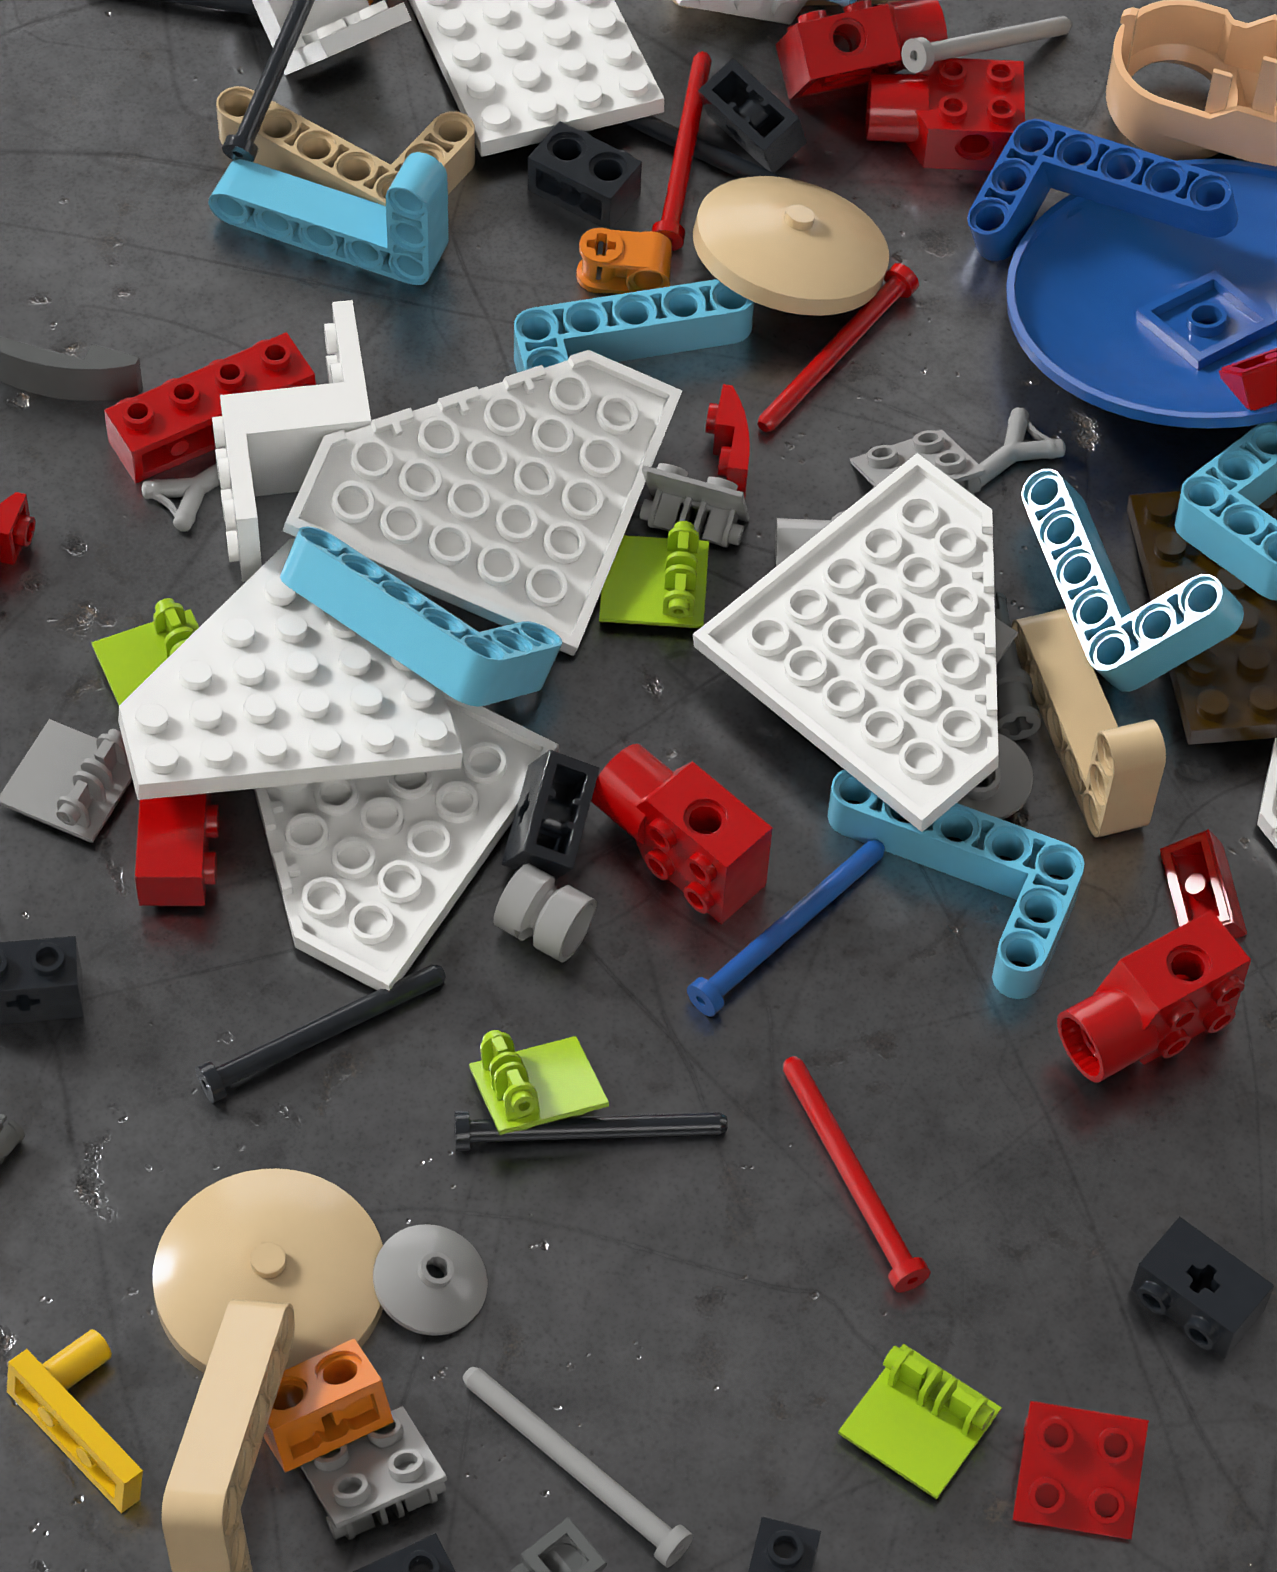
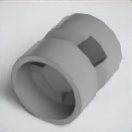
M528 863L523 865L514 874L504 889L496 906L494 925L521 941L533 936V946L560 962H564L575 953L586 936L594 919L597 901L570 885L557 889L555 877Z

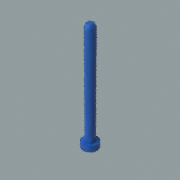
M879 840L868 841L709 980L698 977L687 987V994L693 1005L709 1017L714 1016L724 1007L723 996L883 857L885 852L883 843Z

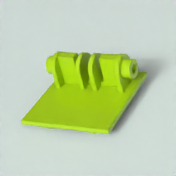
M688 521L675 523L674 528L668 533V538L624 535L601 591L599 622L701 628L704 626L709 541L699 540V533L695 530L694 525Z
M171 598L162 599L155 605L156 612L153 615V622L91 642L118 705L122 704L199 628L191 609L185 611L181 604L175 603Z
M492 1030L483 1037L480 1046L482 1060L469 1063L471 1073L499 1135L527 1130L540 1124L571 1116H580L593 1110L609 1107V1101L576 1036L515 1052L514 1042L509 1034L499 1030Z
M903 1343L900 1348L895 1345L889 1351L883 1362L885 1369L839 1429L838 1434L937 1499L999 1414L1002 1407Z

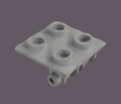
M942 429L923 431L916 434L913 439L891 446H876L871 448L866 454L850 458V463L874 487L917 453L972 495L981 490L978 477L985 475V469Z
M659 463L657 469L643 465L642 473L650 495L654 497V500H644L640 511V519L648 521L649 527L670 531L674 528L675 523H677L681 506L684 505L679 521L689 522L693 508L698 509L694 527L699 533V537L707 513H710L702 537L703 541H709V543L728 548L730 543L739 546L744 526L736 524L737 520L749 523L750 516L744 493L737 491L738 486L735 483L719 477H708L707 482L687 477L688 472L686 470L666 463Z
M49 719L1 792L0 805L93 843L132 781L121 732L116 729H110L107 734H101L97 739Z
M403 1406L391 1411L393 1423L300 1466L329 1515L326 1519L335 1539L346 1536L348 1540L355 1538V1535L375 1527L372 1513H375L382 1526L387 1524L388 1518L385 1508L390 1505L398 1518L405 1516L401 1500H403L407 1511L410 1512L425 1504L437 1502V1495L446 1491L444 1483L447 1481L446 1474Z

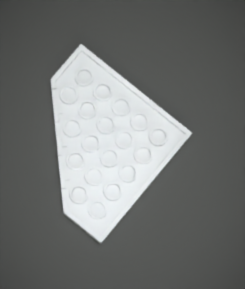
M586 350L571 355L567 361L546 368L540 365L506 376L503 382L481 389L475 386L439 398L437 403L414 411L408 408L374 419L371 425L346 433L343 429L325 435L287 517L283 532L296 537L301 527H314L324 530L413 588L502 626L529 621L551 629L562 639L560 651L574 656L646 482L642 473L643 465L652 467L682 390L593 351Z
M918 453L693 634L694 647L921 832L926 830L998 768L992 509Z
M289 539L119 705L118 722L138 800L461 768L463 751L443 691L282 582L280 574L295 539Z
M444 693L463 751L461 768L255 788L254 792L295 948L375 990H390L407 973L514 820L528 765L549 750L558 752L559 744L482 706L476 707L461 703Z

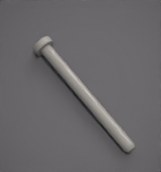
M1059 16L930 42L924 37L907 40L902 47V61L910 72H923L929 70L935 61L1066 35L1072 28V22L1065 16Z
M470 1367L465 1372L463 1381L471 1392L656 1546L654 1558L668 1568L682 1557L693 1540V1534L681 1524L673 1529L481 1368Z

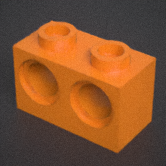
M355 1338L284 1370L263 1437L285 1473L394 1422L382 1379Z

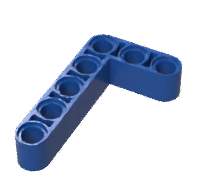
M1041 119L1027 120L1019 124L1013 131L967 216L968 225L977 251L983 258L991 261L1004 260L1015 252L1051 188L1210 238L1223 237L1229 234L1237 226L1239 219L1232 185L1223 175ZM1218 204L1217 206H1214V207H1208V206H1210V205Z

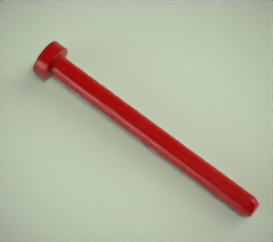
M704 51L698 52L693 57L661 221L654 223L651 229L653 232H658L668 237L671 241L672 251L678 250L683 246L686 234L680 222L703 109V102L698 90L708 82L712 63L709 54Z
M895 263L886 271L884 277L885 284L878 290L876 295L858 311L759 416L757 425L763 432L773 431L899 297L909 298L918 289V278L909 267L901 263Z
M796 1056L789 1057L783 1063V1072L893 1268L888 1275V1279L894 1290L902 1293L920 1286L931 1274L925 1260L922 1257H912L803 1060Z

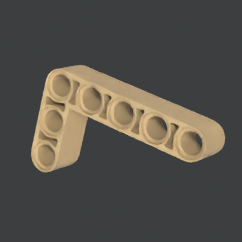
M242 86L227 88L218 96L216 108L219 139L222 144H224L228 135H236L254 90ZM271 101L254 141L258 147L254 163L386 206V193L407 156L411 153H426L442 163L447 172L448 194L472 170L475 164V125L466 114L451 111L437 116L391 165L274 101Z
M1066 609L1013 620L1012 629L1018 632V635L1015 637V644L1020 665L1032 679V694L1091 834L1094 837H1102L1149 825L1166 763L1165 743L1158 724L1152 719L1118 727L1096 673L1087 660Z
M235 1299L228 1303L163 1496L162 1528L172 1572H253L241 1514V1505L292 1348L295 1317L293 1306L290 1303Z

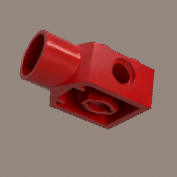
M864 0L843 7L844 13L827 16L826 10H817L800 15L798 17L799 23L788 27L787 33L775 46L788 98L791 100L868 83L870 72L897 73L906 69L902 61L901 52L907 40L924 37L930 42L948 39L944 14L938 0H893L875 4L874 6H872L871 0Z
M950 58L935 61L929 70L916 74L870 72L866 106V140L906 142L923 168L991 171L1013 131L1019 124L1025 122L1024 61Z
M632 744L615 755L597 777L591 802L636 840L649 870L659 879H668L678 887L695 910L703 914L708 913L722 925L766 886L773 827L693 761L672 771L641 744Z
M1209 910L1121 958L1092 996L1061 1012L1057 1018V1027L1062 1044L1077 1069L1087 1079L1097 1083L1136 1061H1140L1145 1065L1161 1055L1164 1058L1173 1057L1189 1044L1191 1038L1206 1030L1209 1033H1215L1223 1029L1234 1019L1240 993L1245 987L1244 981L1251 959L1214 912Z

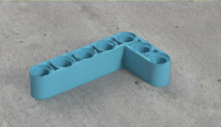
M421 152L411 153L407 156L386 193V206L242 159L234 160L229 164L208 201L214 215L228 224L412 285H423L428 281L448 245L447 172L442 163L435 157Z
M718 279L526 309L518 314L514 321V363L518 373L540 365L546 368L567 361L571 355L586 350L593 351L613 361L621 362L735 344L745 340L751 333L754 302L737 294Z
M1277 421L1258 424L1187 478L1182 484L1175 520L1176 532L1185 541L1257 593L1277 601V520L1258 506L1277 492Z
M1042 469L1028 477L1023 485L1021 495L1030 521L1087 660L1114 688L1127 692L1136 690L1230 637L1238 630L1244 617L1243 606L1216 577L1210 574H1200L1192 577L1131 612L1082 496L1053 469Z
M299 528L280 574V579L290 589L450 697L470 706H486L541 690L562 645V639L554 631L529 621L478 632L334 535L318 528Z
M845 769L840 771L832 781L828 808L829 824L836 832L865 844L870 840H879L885 846L886 852L1017 900L999 941L992 979L997 990L1009 998L1023 999L1035 994L1042 983L1077 900L1085 865L1081 853L1075 847L1065 842L958 803L952 806L926 830L921 832L911 823H903L896 820L905 818ZM854 800L862 804H851L846 801ZM954 837V838H958V839H960V840H962V841H961V842H955V841H951V840H949V839H947V838ZM998 856L1010 857V858L1013 859V860H1012V861L1002 860V859L998 858ZM1048 875H1058L1063 877L1064 880L1053 879ZM1029 918H1041L1047 923H1037ZM1011 961H1021L1029 966H1015L1011 963Z

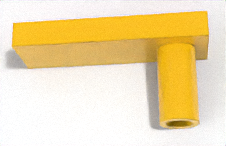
M91 1329L43 1364L28 1349L24 1350L8 1362L7 1393L122 1514L140 1500L143 1470L67 1391L112 1358L108 1343L100 1333Z

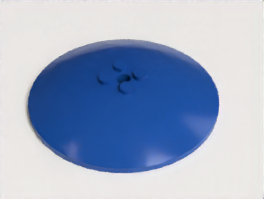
M1226 159L1178 160L1182 163L1221 174L1231 183L1239 219L1237 226L1232 232L1223 237H1205L1072 194L1049 208L1023 236L1013 254L1008 269L1006 296L1009 320L1020 346L1030 360L1048 378L1064 390L1106 411L1160 425L1211 429L1243 427L1277 421V403L1255 411L1249 410L1223 382L1219 374V370H1222V367L1277 348V166ZM1218 204L1210 205V206H1208V207H1214V206H1217Z

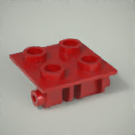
M1030 1401L1028 1418L1026 1417L1024 1424V1445L1012 1520L1132 1540L1149 1420Z

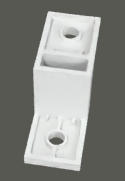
M252 0L272 47L275 45L294 0ZM315 0L284 74L288 75L411 21L404 2L388 9L385 0L371 6L367 0Z
M353 300L332 302L333 323L324 324L327 354H335L326 356L329 384L220 395L222 416L212 417L215 447L219 448L215 449L216 462L221 486V501L226 525L229 562L240 561L242 582L250 579L262 567L255 496L299 492L325 435L343 429L346 433L371 425Z

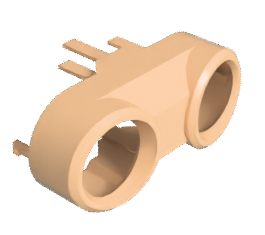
M1162 0L1140 9L1134 7L1125 9L1120 21L1122 25L1114 41L1106 87V101L1109 113L1123 135L1146 152L1176 161L1206 159L1218 153H1223L1249 162L1277 166V15L1274 14L1245 23L1235 20L1228 9L1196 0ZM1168 62L1189 67L1211 81L1205 111L1158 97L1143 89L1132 79V76L1144 66L1152 63Z

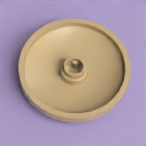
M754 176L732 180L718 186L703 199L693 228V242L696 252L702 263L715 278L737 294L755 303L793 314L834 315L863 306L881 288L889 263L887 242L878 226L865 212L834 192L811 183L790 178Z
M279 1168L251 1170L229 1176L215 1182L193 1196L173 1217L159 1242L153 1267V1289L160 1322L166 1335L178 1352L203 1373H205L226 1308L232 1299L290 1303L293 1306L295 1330L285 1370L354 1338L362 1348L374 1331L383 1310L373 1285L375 1260L383 1247L381 1237L365 1209L346 1191L321 1177L306 1172Z

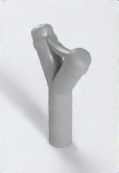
M1013 409L1008 419V428L1003 447L979 464L985 469V475L978 477L981 487L1016 461L1063 457L1066 452L1064 441L1062 439L1049 438L1039 432L1028 420L1029 413L1026 409ZM1026 429L1038 441L1024 442Z
M217 463L193 478L144 481L141 489L142 495L145 499H154L165 505L174 516V527L179 531L186 532L191 529L192 524L196 520V514L204 494L220 485ZM183 497L178 509L168 498Z

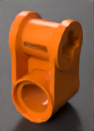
M603 227L590 229L581 236L579 252L583 259L578 263L576 277L577 282L585 290L593 293L624 294L670 286L672 245L667 236L653 231H620ZM600 241L603 242L602 255L597 254ZM598 266L602 267L601 279L599 280L596 279Z

